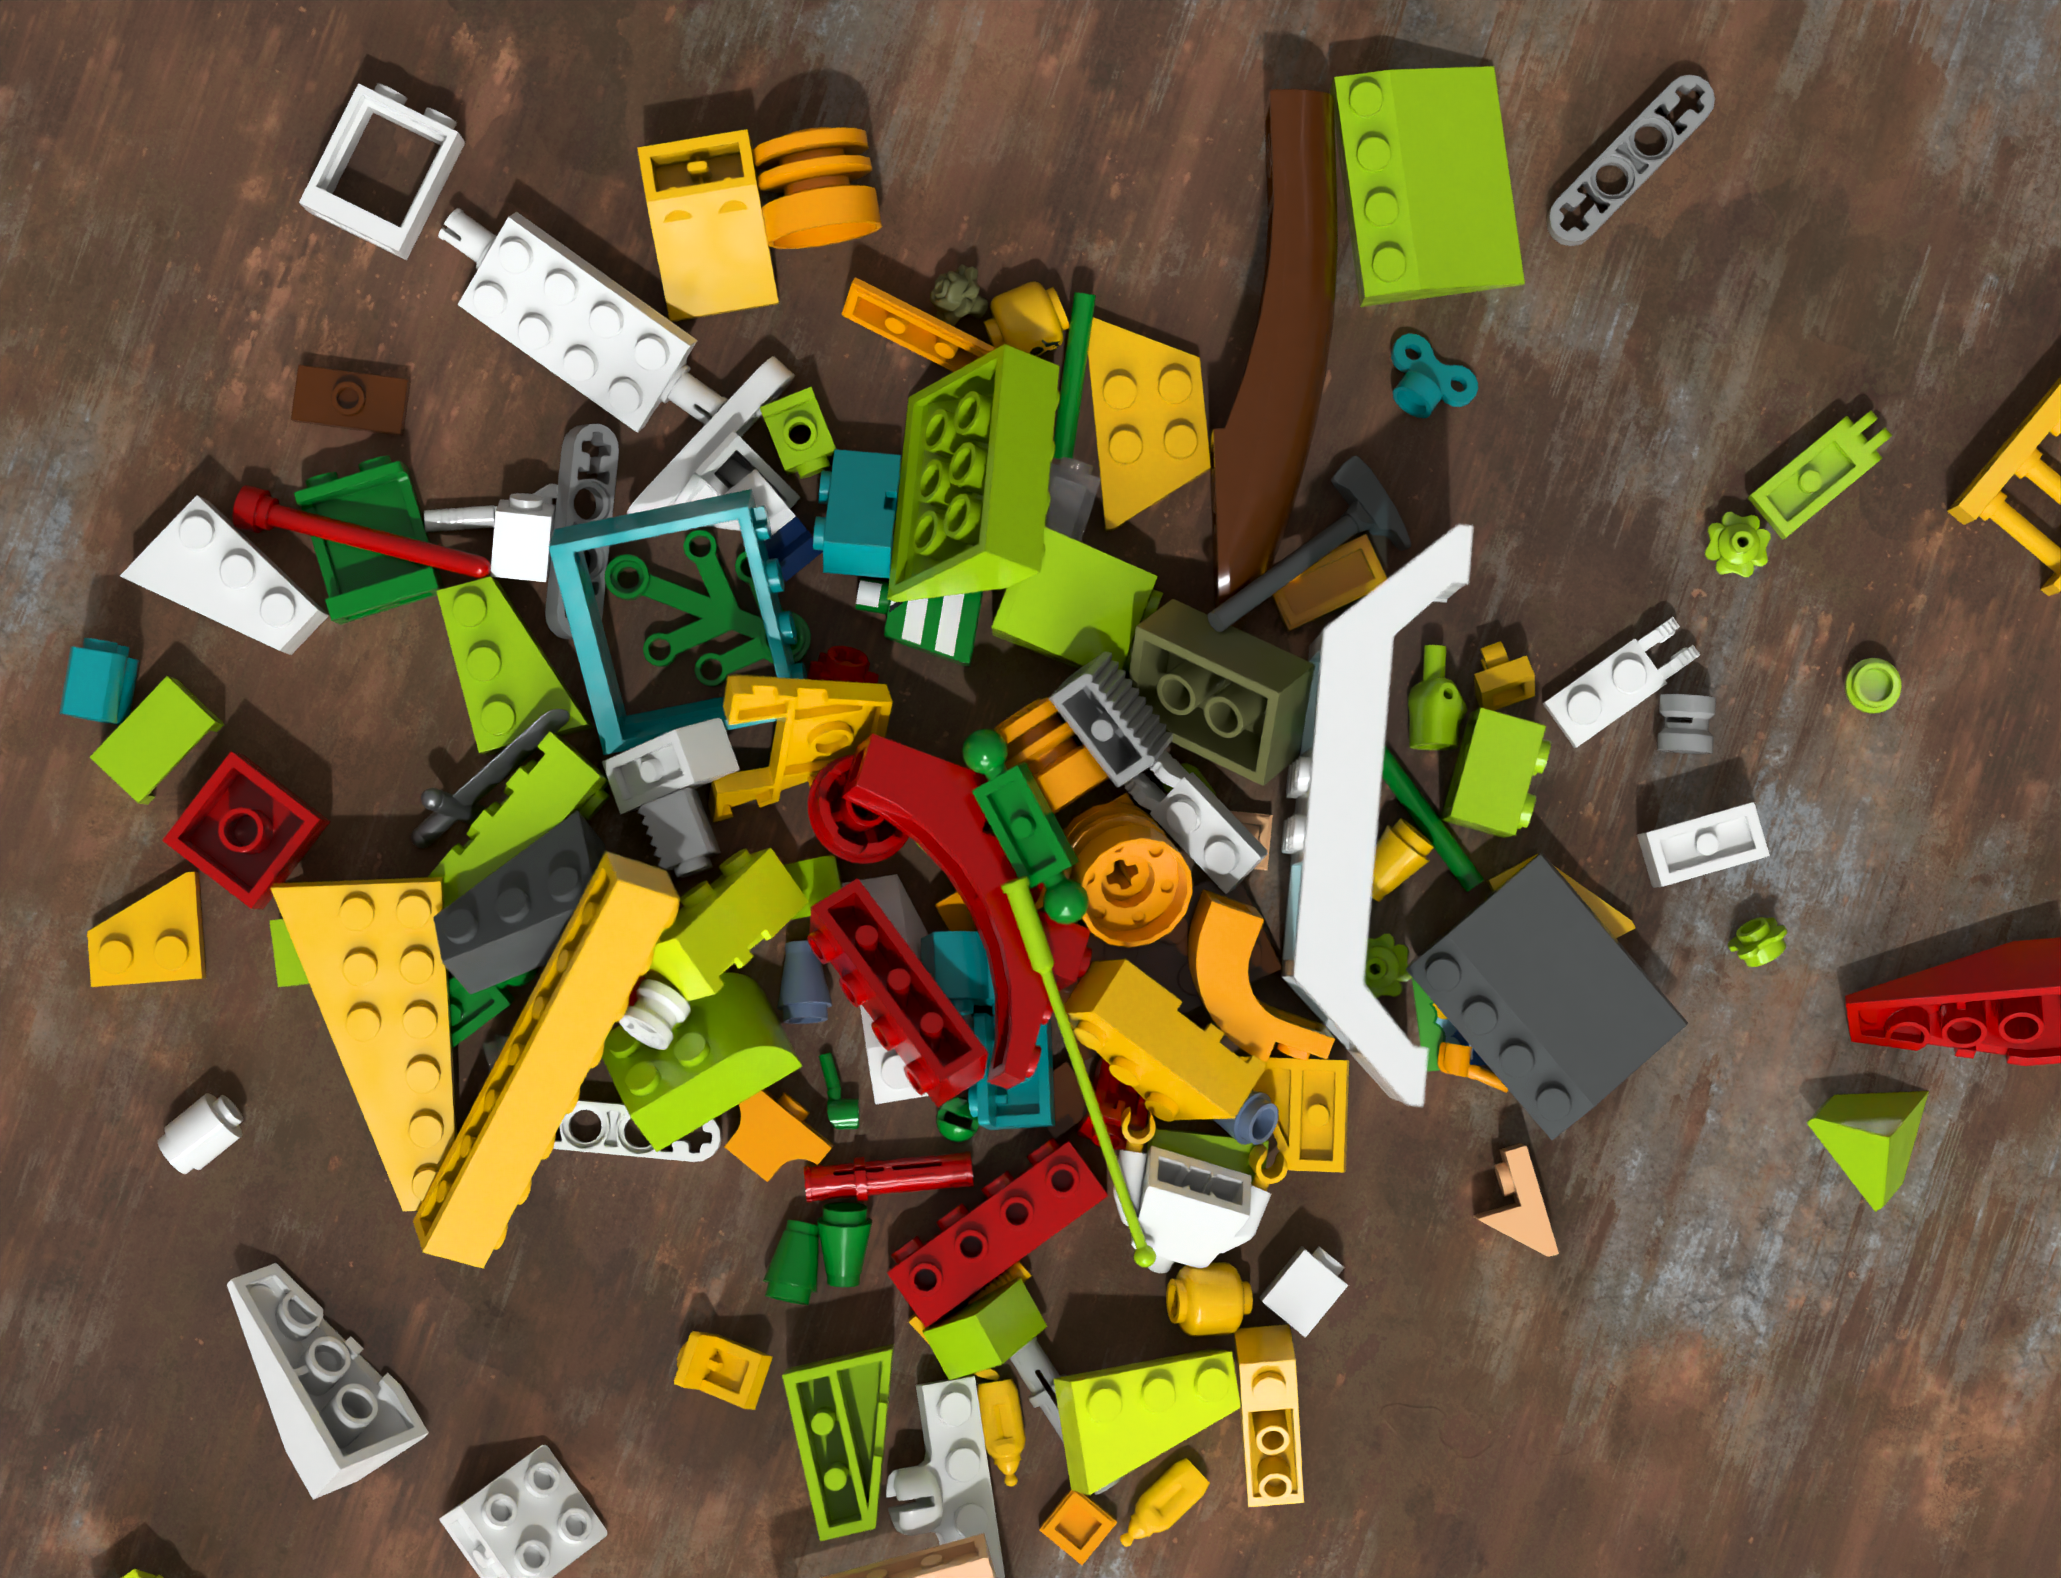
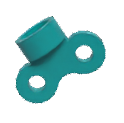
M1408 333L1402 335L1394 343L1391 349L1392 362L1399 371L1405 374L1393 390V398L1397 405L1406 413L1417 418H1427L1441 399L1453 407H1462L1468 405L1475 398L1478 391V381L1475 375L1463 366L1442 364L1436 359L1430 343L1424 337ZM1405 350H1415L1419 359L1412 360L1408 358ZM1451 381H1459L1463 385L1464 391H1455L1451 387Z

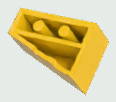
M1128 960L1092 962L1086 974L1081 978L1064 1005L1070 1025L1074 1029V1037L1084 1046L1095 1050L1110 1065L1109 1071L1122 1083L1131 1086L1145 1100L1147 1110H1150L1157 1118L1167 1122L1173 1120L1235 1119L1267 1065L1254 1055L1250 1056L1247 1061L1242 1060L1220 1043L1225 1034L1212 1023L1208 1024L1205 1030H1202L1177 1010L1182 1001Z

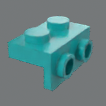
M974 1013V1028L970 1029L988 1051L984 1078L969 1087L968 1100L971 1116L978 1117L979 1125L988 1130L1055 1126L1051 1017L1046 1025L1041 1024L1035 1045L1041 1047V1055L1034 1074L1031 1078H1025L1024 1082L1005 1089L987 1082L995 1042V1016H990L987 1013Z

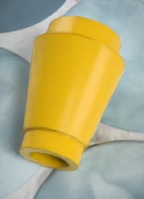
M1400 818L1393 827L1387 825L1375 846L1371 897L1378 902L1430 861L1427 855L1435 847L1419 830L1403 818Z

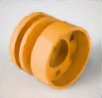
M839 127L803 129L759 144L752 150L756 168L768 170L757 177L759 189L768 192L785 193V196L770 201L762 207L769 247L800 249L825 246L861 238L875 233L882 228L876 189L865 185H850L851 181L859 179L873 170L870 158L860 155L869 149L865 130Z
M1049 697L1039 698L997 725L994 731L998 732L1006 741L1008 761L1005 762L1007 769L1009 770L1018 764L1026 762L1053 814H1056L1106 781L1109 777L1085 745L1078 746L1073 738L1076 733L1067 722H1062L1058 716L1060 715L1059 711L1049 700Z
M1119 802L1093 806L1075 817L1063 831L1079 860L1077 864L1064 870L1063 873L1067 879L1079 882L1087 891L1089 905L1082 920L1091 933L1108 944L1131 948L1151 944L1170 933L1186 914L1193 893L1191 871L1181 853L1171 840L1167 838L1155 819L1142 809Z

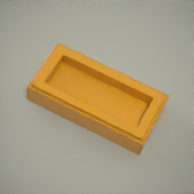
M1367 534L1337 547L1271 596L1289 632L1369 595L1388 579Z

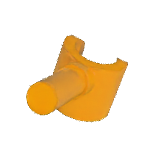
M1446 1042L1440 1044L1437 1065L1441 1072L1468 1077L1472 1080L1476 1079L1505 1093L1509 1091L1494 1072L1481 1066L1470 1064L1472 1047Z

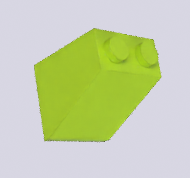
M1045 527L1043 543L1045 544L1046 553L1041 565V572L1006 589L992 625L993 636L1077 669H1080L1104 651L1112 653L1111 660L1119 662L1118 669L1126 671V674L1129 675L1136 626L1141 620H1145L1157 611L1163 595L1162 592L1153 589L1158 576Z

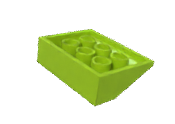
M1494 66L1393 69L1334 77L1330 94L1334 97L1335 132L1360 307L1524 285L1522 259Z
M1003 344L909 396L887 599L894 602H903L1003 589L1041 572V565L1046 553L1043 541L1046 513L1050 505V493L1048 491L1050 465L1055 452V443L1053 441L1055 411L1060 399L1057 389L1058 365Z

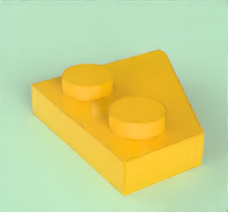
M1240 1056V1058L1244 1061H1247L1250 1057ZM1269 1057L1268 1062L1261 1060L1267 1067L1254 1086L1253 1091L1267 1094L1271 1099V1103L1275 1104L1278 1108V1122L1273 1135L1277 1141L1279 1152L1286 1159L1288 1170L1346 1172L1349 1060L1308 1059L1305 1061L1297 1058Z

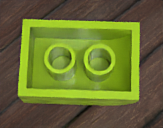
M722 973L719 977L725 985L716 994L687 1001L691 1011L683 1022L675 1024L672 1029L673 1039L665 1050L652 1048L638 1041L621 1025L609 1031L604 1041L602 1059L629 1116L656 1152L802 1067L766 994L752 978L739 973Z

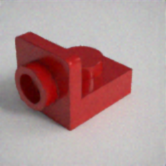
M1101 1057L1096 1066L1092 1088L1113 1149L1126 1150L1127 1139L1124 1137L1121 1128L1123 1111L1130 1107L1131 1117L1128 1127L1134 1131H1141L1145 1128L1148 1110L1145 1107V1100L1131 1086L1116 1079L1109 1071L1110 1065ZM1087 1111L1079 1123L1077 1135L1090 1139L1095 1145L1101 1147L1089 1111Z

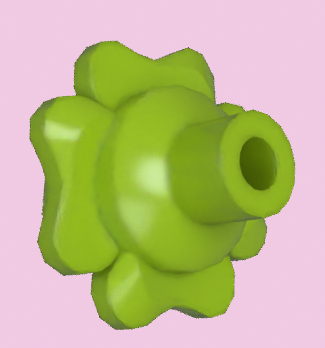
M1727 512L1722 516L1721 523H1712L1708 527L1710 541L1705 550V556L1708 560H1718L1715 569L1720 575L1735 573L1743 578H1748L1753 574L1754 566L1761 567L1767 564L1766 547L1771 539V534L1768 530L1758 529L1760 527V520L1757 516L1740 517L1733 512Z
M1383 934L1376 939L1367 937L1364 985L1375 999L1381 995L1394 997L1400 995L1402 992L1401 982H1407L1412 978L1406 971L1409 949L1404 944L1395 946V940L1391 934Z

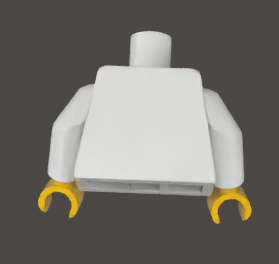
M1130 1107L1123 1111L1121 1128L1124 1137L1127 1139L1126 1150H1120L1118 1163L1146 1243L1156 1252V1260L1153 1265L1147 1267L1148 1269L1156 1273H1167L1172 1269L1175 1262L1199 1269L1208 1267L1219 1253H1225L1249 1241L1255 1235L1271 1197V1194L1267 1192L1269 1184L1278 1183L1287 1174V1162L1280 1152L1276 1155L1274 1164L1271 1167L1261 1169L1262 1163L1267 1157V1148L1263 1144H1259L1251 1150L1248 1160L1251 1169L1255 1173L1251 1184V1175L1154 1146L1150 1147L1148 1154L1142 1153L1143 1144L1149 1142L1156 1131L1154 1116L1149 1110L1147 1126L1141 1131H1134L1128 1127L1131 1117ZM1114 1186L1113 1194L1121 1221L1128 1226ZM1131 1236V1245H1132V1246L1135 1248V1250H1136V1246H1135L1134 1240H1133V1238H1132V1236Z

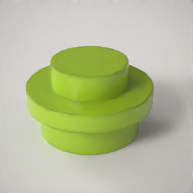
M1868 658L1859 661L1849 670L1845 679V693L1849 702L1856 709L1864 713L1875 714L1890 709L1897 702L1901 693L1902 684L1898 671L1892 664L1880 658Z

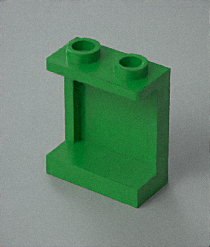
M381 456L358 464L359 473L339 478L337 472H329L305 480L306 489L294 492L296 503L302 507L303 511L431 543L428 532L425 529L424 518L408 466L402 461L392 462L390 456ZM311 536L329 598L325 599L331 621L337 624H345L437 595V590L445 589L439 568Z

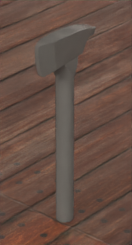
M1352 456L1339 467L1331 478L1332 484L1349 505L1345 513L1208 614V621L1216 631H1224L1357 533L1368 530L1372 535L1385 536L1391 540L1399 551L1407 550L1411 547L1407 530L1395 505L1372 470L1360 457Z

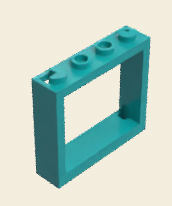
M752 489L554 529L548 547L604 755L630 750L672 730L715 718H720L723 721L726 731L777 721V718L728 725L723 709L724 697L627 716L584 550L738 520L777 678L808 679L804 663H794L790 645L797 643L795 622L790 610L784 612L781 610L777 592L784 591L783 574L778 558L769 559L764 540L771 539L770 521L766 507L764 505L756 507Z

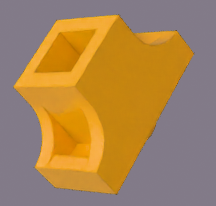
M763 1089L738 1104L741 1111L740 1125L732 1138L724 1146L761 1178L769 1182L782 1165L788 1161L805 1159L818 1165L834 1147V1144L804 1121L810 1112L794 1098L784 1092L777 1099L769 1091Z

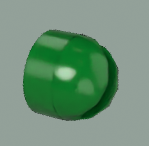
M964 1097L951 1098L940 1106L936 1115V1124L939 1132L950 1141H966L976 1134L980 1126L978 1117L971 1116L969 1100ZM946 1111L973 1119L970 1129L944 1121Z

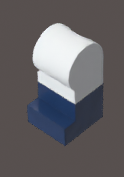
M755 469L725 494L752 489L756 507L763 505L766 507L771 527V539L764 540L769 559L778 558L783 579L787 581L823 551L813 550L814 537Z

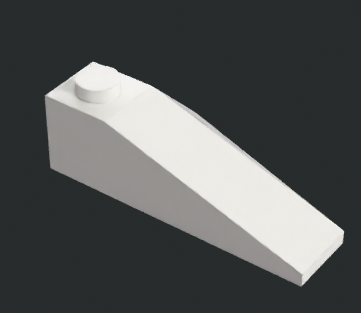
M277 1263L238 1276L227 1283L284 1448L313 1500L359 1481L426 1437L429 1432L402 1386L389 1373L382 1377L360 1355L363 1348L351 1336L345 1340L323 1319V1308Z

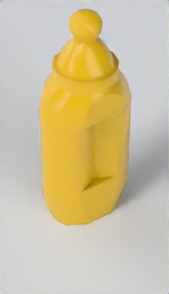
M1013 1379L978 1384L977 1393L986 1451L993 1458L994 1465H997L999 1470L1005 1474L1004 1483L1007 1486H1014L1018 1482L1015 1472L1022 1460L1021 1453L1026 1441L1018 1389Z
M1187 1458L1174 1463L1139 1497L1135 1505V1512L1130 1516L1128 1532L1120 1536L1122 1545L1126 1547L1131 1546L1134 1539L1150 1537L1153 1533H1161L1172 1527L1206 1493L1210 1482Z

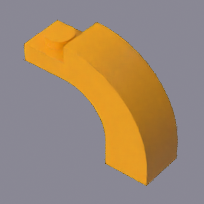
M1203 889L1190 926L1188 960L1192 981L1197 994L1216 1025L1239 1048L1268 1062L1275 1042H1278L1277 1049L1300 1060L1307 1061L1310 1054L1327 1059L1335 1038L1324 1024L1267 1005L1252 992L1248 976V966L1253 947L1264 922L1263 917L1253 906Z

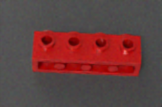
M857 878L811 906L810 932L807 940L813 953L823 964L831 962L841 976L839 983L849 1002L856 1008L861 1005L873 1019L871 1027L880 1044L887 1051L895 1049L906 1064L904 1066V1073L914 1090L920 1095L927 1093L935 1105L939 1107L983 1079L988 1051L861 881Z
M1052 1137L1026 1156L1032 1164L1029 1168L1013 1178L1008 1170L981 1189L986 1196V1199L969 1211L963 1203L959 1204L936 1221L941 1231L925 1243H922L919 1237L915 1236L890 1255L896 1264L888 1269L887 1274L925 1327L938 1320L1108 1196L1105 1188L1069 1139L1058 1145Z

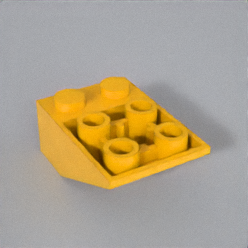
M748 129L638 147L646 203L669 320L675 322L779 304L771 252L767 242L762 213L761 192L757 183V168L752 154L753 144Z

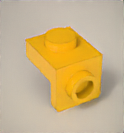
M692 1331L688 1341L682 1346L678 1354V1370L674 1384L687 1389L703 1391L744 1409L755 1410L773 1356L719 1334Z

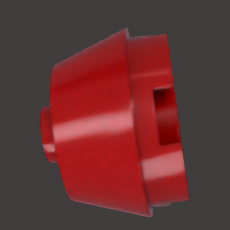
M851 754L831 761L817 774L808 795V816L817 839L831 853L853 863H875L885 860L898 852L909 837L881 816L842 798L855 755Z

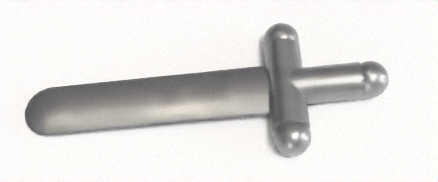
M554 709L543 714L454 795L436 788L426 789L421 795V803L426 809L434 812L413 830L411 835L413 844L418 848L430 846L431 843L458 820L472 825L483 810L486 809L485 806L478 804V802L538 749L539 743L549 731L556 733L570 718L569 712L564 709Z

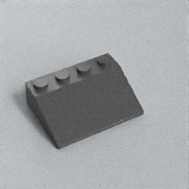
M1542 852L1419 952L1406 968V971L1551 1140H1554L1593 1109L1688 1024L1685 1018Z

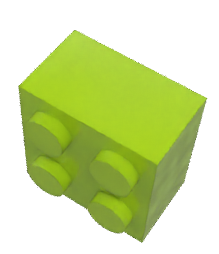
M1481 707L1470 713L1440 820L1501 838L1514 836L1517 833V829L1527 828L1536 801V795L1528 793L1532 775L1536 776L1537 773H1543L1551 748V741L1543 739L1546 726Z

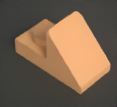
M1519 1143L1499 1149L1503 1162L1494 1165L1498 1183L1503 1196L1506 1197L1513 1194L1515 1203L1479 1213L1473 1217L1547 1257L1559 1254L1527 1146Z

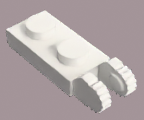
M1674 617L1659 625L1637 641L1634 638L1543 703L1574 748L1586 742L1667 684L1665 681L1667 678L1700 656L1694 645L1689 648L1684 647L1671 656L1670 661L1657 669L1645 653L1655 644L1663 643L1675 634L1676 629L1680 626Z
M1164 750L1149 768L1161 782L1173 787L1167 796L1154 782H1151L1145 773H1139L1124 784L1125 789L1128 790V793L1133 796L1139 805L1152 811L1150 815L1220 889L1227 894L1234 890L1268 854L1267 849L1193 772L1189 774L1176 759L1171 757V754Z

